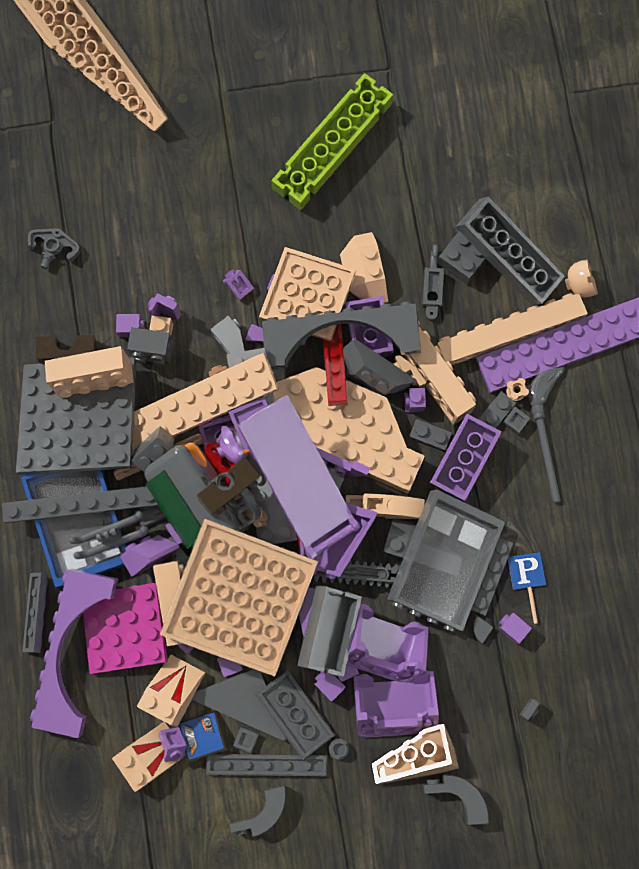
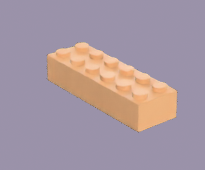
M419 327L421 353L403 356L420 372L426 381L425 387L450 422L455 425L466 414L472 413L476 406V399L471 392L467 393L462 379L454 375L451 364L443 360L440 349L432 345L429 334L425 330L422 331Z

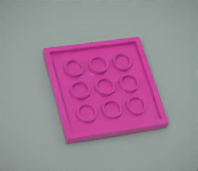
M156 583L116 589L113 599H104L83 613L90 674L168 662L165 637L160 635L163 628V620Z

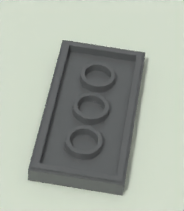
M288 670L255 694L302 760L335 736Z

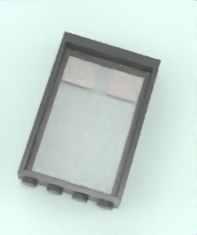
M439 490L430 491L387 600L393 602L392 606L403 610L404 607L409 609V613L416 617H421V615L427 617V622L438 625V623L443 624L444 629L453 633H455V630L463 631L505 522Z

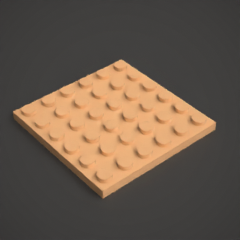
M204 519L160 635L275 676L318 561Z

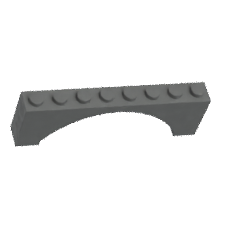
M402 302L400 306L383 304L381 308L365 306L362 307V310L356 311L354 308L343 309V312L339 313L331 310L325 311L322 315L307 313L305 317L288 315L286 319H279L278 317L267 318V321H262L264 348H266L270 367L272 370L288 368L290 358L306 339L324 328L338 324H360L373 328L390 338L400 348L402 355L421 353L417 306L412 304V302Z

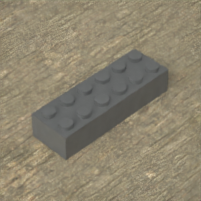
M489 197L478 199L455 226L531 305L542 304L565 277Z

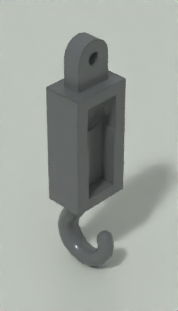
M436 244L431 249L430 268L425 267L422 307H426V317L428 320H434L437 317L438 308L442 306L444 269L438 268V245ZM435 292L438 295V299L436 301H429L427 299L428 293Z

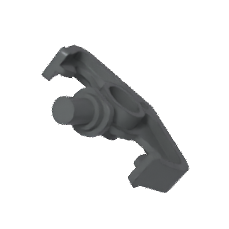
M58 228L31 230L28 233V247L30 250L35 248V239L37 237L45 241L43 246L45 252L42 253L43 261L40 266L43 269H48L50 262L56 259L54 255L59 254L63 247H71L73 249L71 253L67 254V259L70 263L80 254L79 245Z

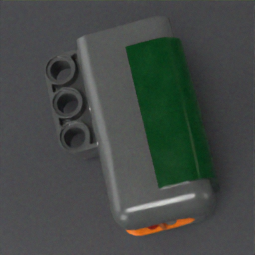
M195 443L173 447L145 469L146 487L187 550H193L204 519L243 533L261 517V509L248 489L241 493L243 495L241 502L233 503L231 501L226 505L227 509L218 516L215 513L211 517L196 498L197 494L213 482L221 490H230L234 486V481L228 472L217 475L202 449ZM226 476L230 478V486L225 482ZM247 510L252 512V519L248 517Z

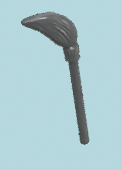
M564 367L545 370L538 374L532 381L528 393L529 402L532 405V414L538 427L554 503L560 502L561 499L544 423L545 411L543 404L547 401L555 382L565 371Z

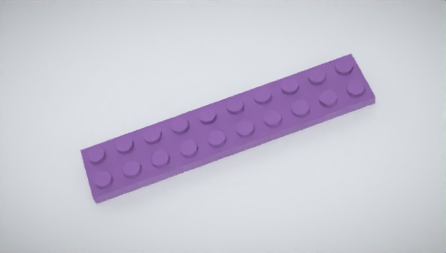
M639 298L476 357V362L489 393L506 388L509 381H518L519 378L528 380L545 370L560 368L638 339Z

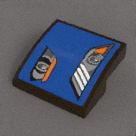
M216 710L179 723L178 727L187 745L185 754L188 762L227 750Z

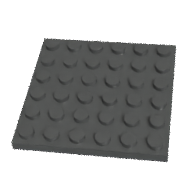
M134 357L129 358L132 362L134 383L124 387H109L107 390H93L87 394H72L66 398L59 397L46 383L45 364L24 365L16 473L23 475L132 468L136 359Z

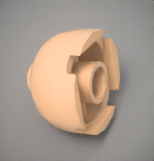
M588 259L573 264L568 271V279H565L567 289H572L574 294H580V297L583 298L598 294Z

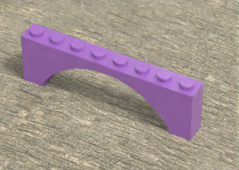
M68 569L64 573L62 584H64L63 592H60L58 596L60 606L53 618L55 627L54 631L50 632L48 640L51 643L50 649L46 651L44 656L46 666L45 670L41 671L39 681L42 682L41 688L37 690L35 695L37 705L30 717L32 728L75 738L82 736L87 715L80 713L65 689L60 668L62 646L69 629L82 613L104 599L114 598L118 579L76 569Z

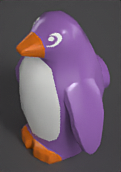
M234 425L221 428V433L216 440L220 444L217 450L221 458L226 457L230 462L237 464L246 458L251 451L244 449Z

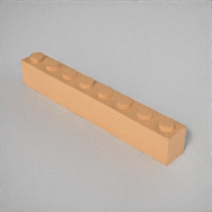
M573 293L563 296L561 300L555 301L553 299L547 301L544 306H532L524 313H520V311L515 312L504 320L503 318H498L492 321V324L476 326L475 330L469 332L463 330L457 333L455 337H443L437 343V347L442 353L441 357L443 360L454 365L582 319L588 313L580 294L573 295Z

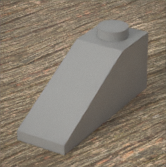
M227 316L210 329L214 338L227 354L244 351L240 332L241 326L236 319L232 320Z

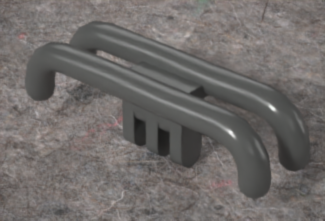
M138 511L135 515L81 536L70 537L68 541L72 545L81 544L97 538L98 542L102 543L85 551L75 552L74 558L77 560L85 559L145 536L148 533L146 526H142L140 530L122 537L119 531L121 528L142 520L143 513Z

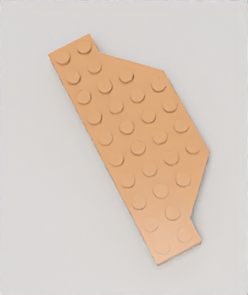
M317 367L277 382L279 390L273 392L274 400L277 401L284 396L289 397L310 438L316 443L317 448L352 464L355 460L368 466L370 470L367 477L403 493H409L424 455L406 447L386 397L346 380L348 405L328 406L326 371Z

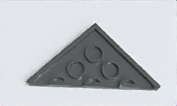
M252 669L197 691L192 698L193 701L280 740H286L285 735L255 695L266 687L262 673L259 670Z

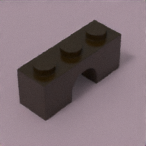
M75 335L74 345L69 350L59 349V340L56 336H40L36 339V359L40 364H45L47 360L97 351V340L94 335Z
M246 458L229 469L228 474L234 481V486L230 490H221L213 482L197 494L196 498L211 517L215 513L217 516L227 509L226 505L231 501L233 503L237 502L243 497L242 492L246 489L251 491L259 484L257 481L260 475Z

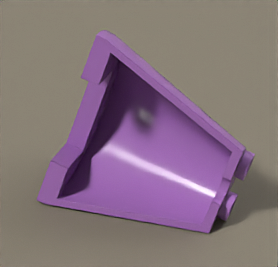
M346 503L354 519L358 522L360 529L356 532H351L317 555L318 557L315 561H318L314 574L317 571H321L328 578L335 579L336 576L340 577L375 519L377 512ZM344 521L311 543V547L315 548L346 527L348 521ZM300 541L301 555L308 558Z

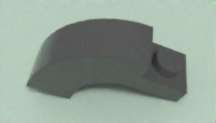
M285 785L266 789V802L262 812L256 817L230 823L231 833L236 832V835L246 834L248 829L251 828L252 836H257L271 828L280 817L284 808L286 798Z

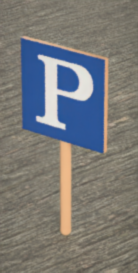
M538 552L508 557L513 590L528 588L534 624H537L538 620L532 587L546 585L541 554Z

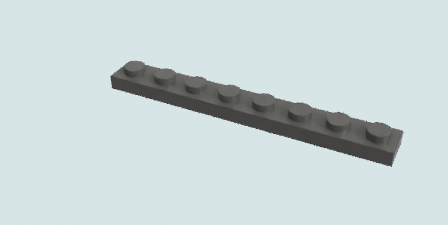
M147 487L7 502L2 503L3 523H14L158 506Z

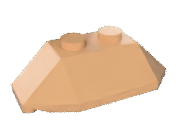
M372 232L356 235L340 254L342 265L356 269L349 292L360 300L383 296L384 304L388 303L385 276L374 235Z

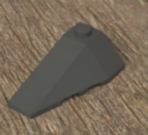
M393 519L383 555L403 560L416 525L402 519ZM425 532L413 564L457 577L463 558Z

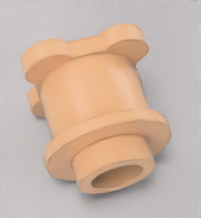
M519 378L518 381H509L507 383L506 393L513 401H519L528 395L529 390L525 387V380Z

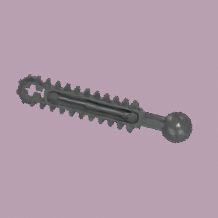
M350 560L341 576H336L335 579L338 580L339 584H341L342 580H345L346 584L353 580L354 585L358 581H361L362 586L366 582H369L370 586L376 582L377 587L384 583L385 588H388L389 584L393 585L395 577L387 580L389 572L390 575H396L400 566L395 564L391 568L390 564H387L386 568H384L382 563H379L378 567H375L374 562L367 566L365 561L362 566L359 564V561L352 565ZM317 571L312 576L315 582H318L320 577L323 583H325L328 578L321 571ZM410 572L407 575L404 585H406V583H409ZM330 578V582L333 583L335 579Z

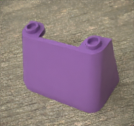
M360 604L346 665L397 682H409L424 673L427 661L428 627L418 622H411L401 627L372 617L374 612L370 606Z
M426 670L409 682H374L373 678L367 674L354 676L358 736L368 738L419 734L424 729L438 726L439 713L433 671Z

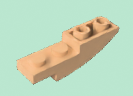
M382 494L346 495V503L376 511V517L389 519H419L425 506L424 499Z

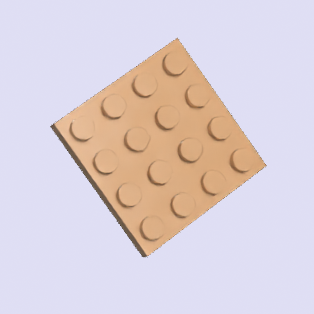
M285 247L259 315L260 319L266 321L270 317L286 319L288 315L305 317L307 313L322 315L325 311L331 310L335 311V313L342 312L356 274V269ZM337 325L324 328L312 336L331 342Z

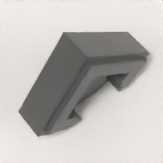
M476 616L473 623L476 639L482 644L493 629L490 624Z

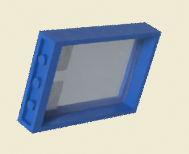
M103 470L25 474L26 476L21 477L28 500L109 491ZM116 511L34 520L55 588H64L62 579L68 569L101 575L125 566L120 556L126 552L127 543L94 556L77 560L73 556L75 552L85 551L102 543L98 542L97 538L76 545H72L68 541L70 537L81 536L118 522L119 518ZM122 528L119 529L121 537L124 536Z

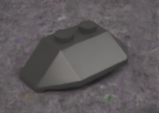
M353 339L343 349L346 375L372 392L379 395L405 391L416 381L415 378L356 339Z

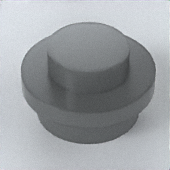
M342 739L332 741L329 746L330 755L339 760L345 758L349 753L347 742Z

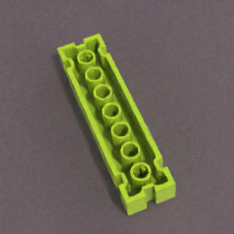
M364 73L355 83V91L352 89L348 91L286 163V171L280 170L271 180L272 189L283 198L287 194L289 202L301 211L310 200V192L315 194L376 124L379 120V112L384 114L392 105L393 94L383 86L378 89L376 81Z

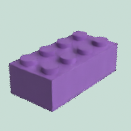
M466 414L430 483L465 501L501 431Z

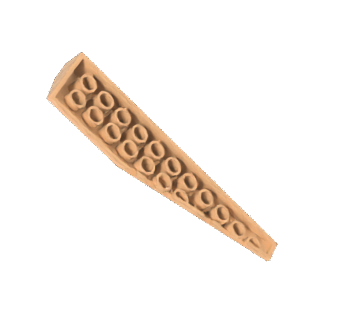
M14 0L51 49H54L61 57L68 60L72 66L79 69L103 91L109 93L113 99L135 114L149 128L156 132L168 120L136 68L86 0Z

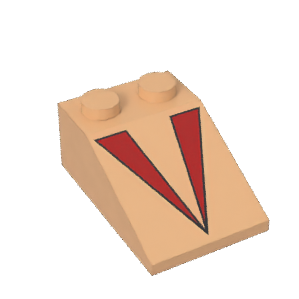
M170 655L167 659L168 662H165L146 688L137 707L172 726L178 727L205 672Z
M166 722L161 723L112 758L134 792L139 791L178 762H165L163 759L165 750L159 738L160 730L170 729Z

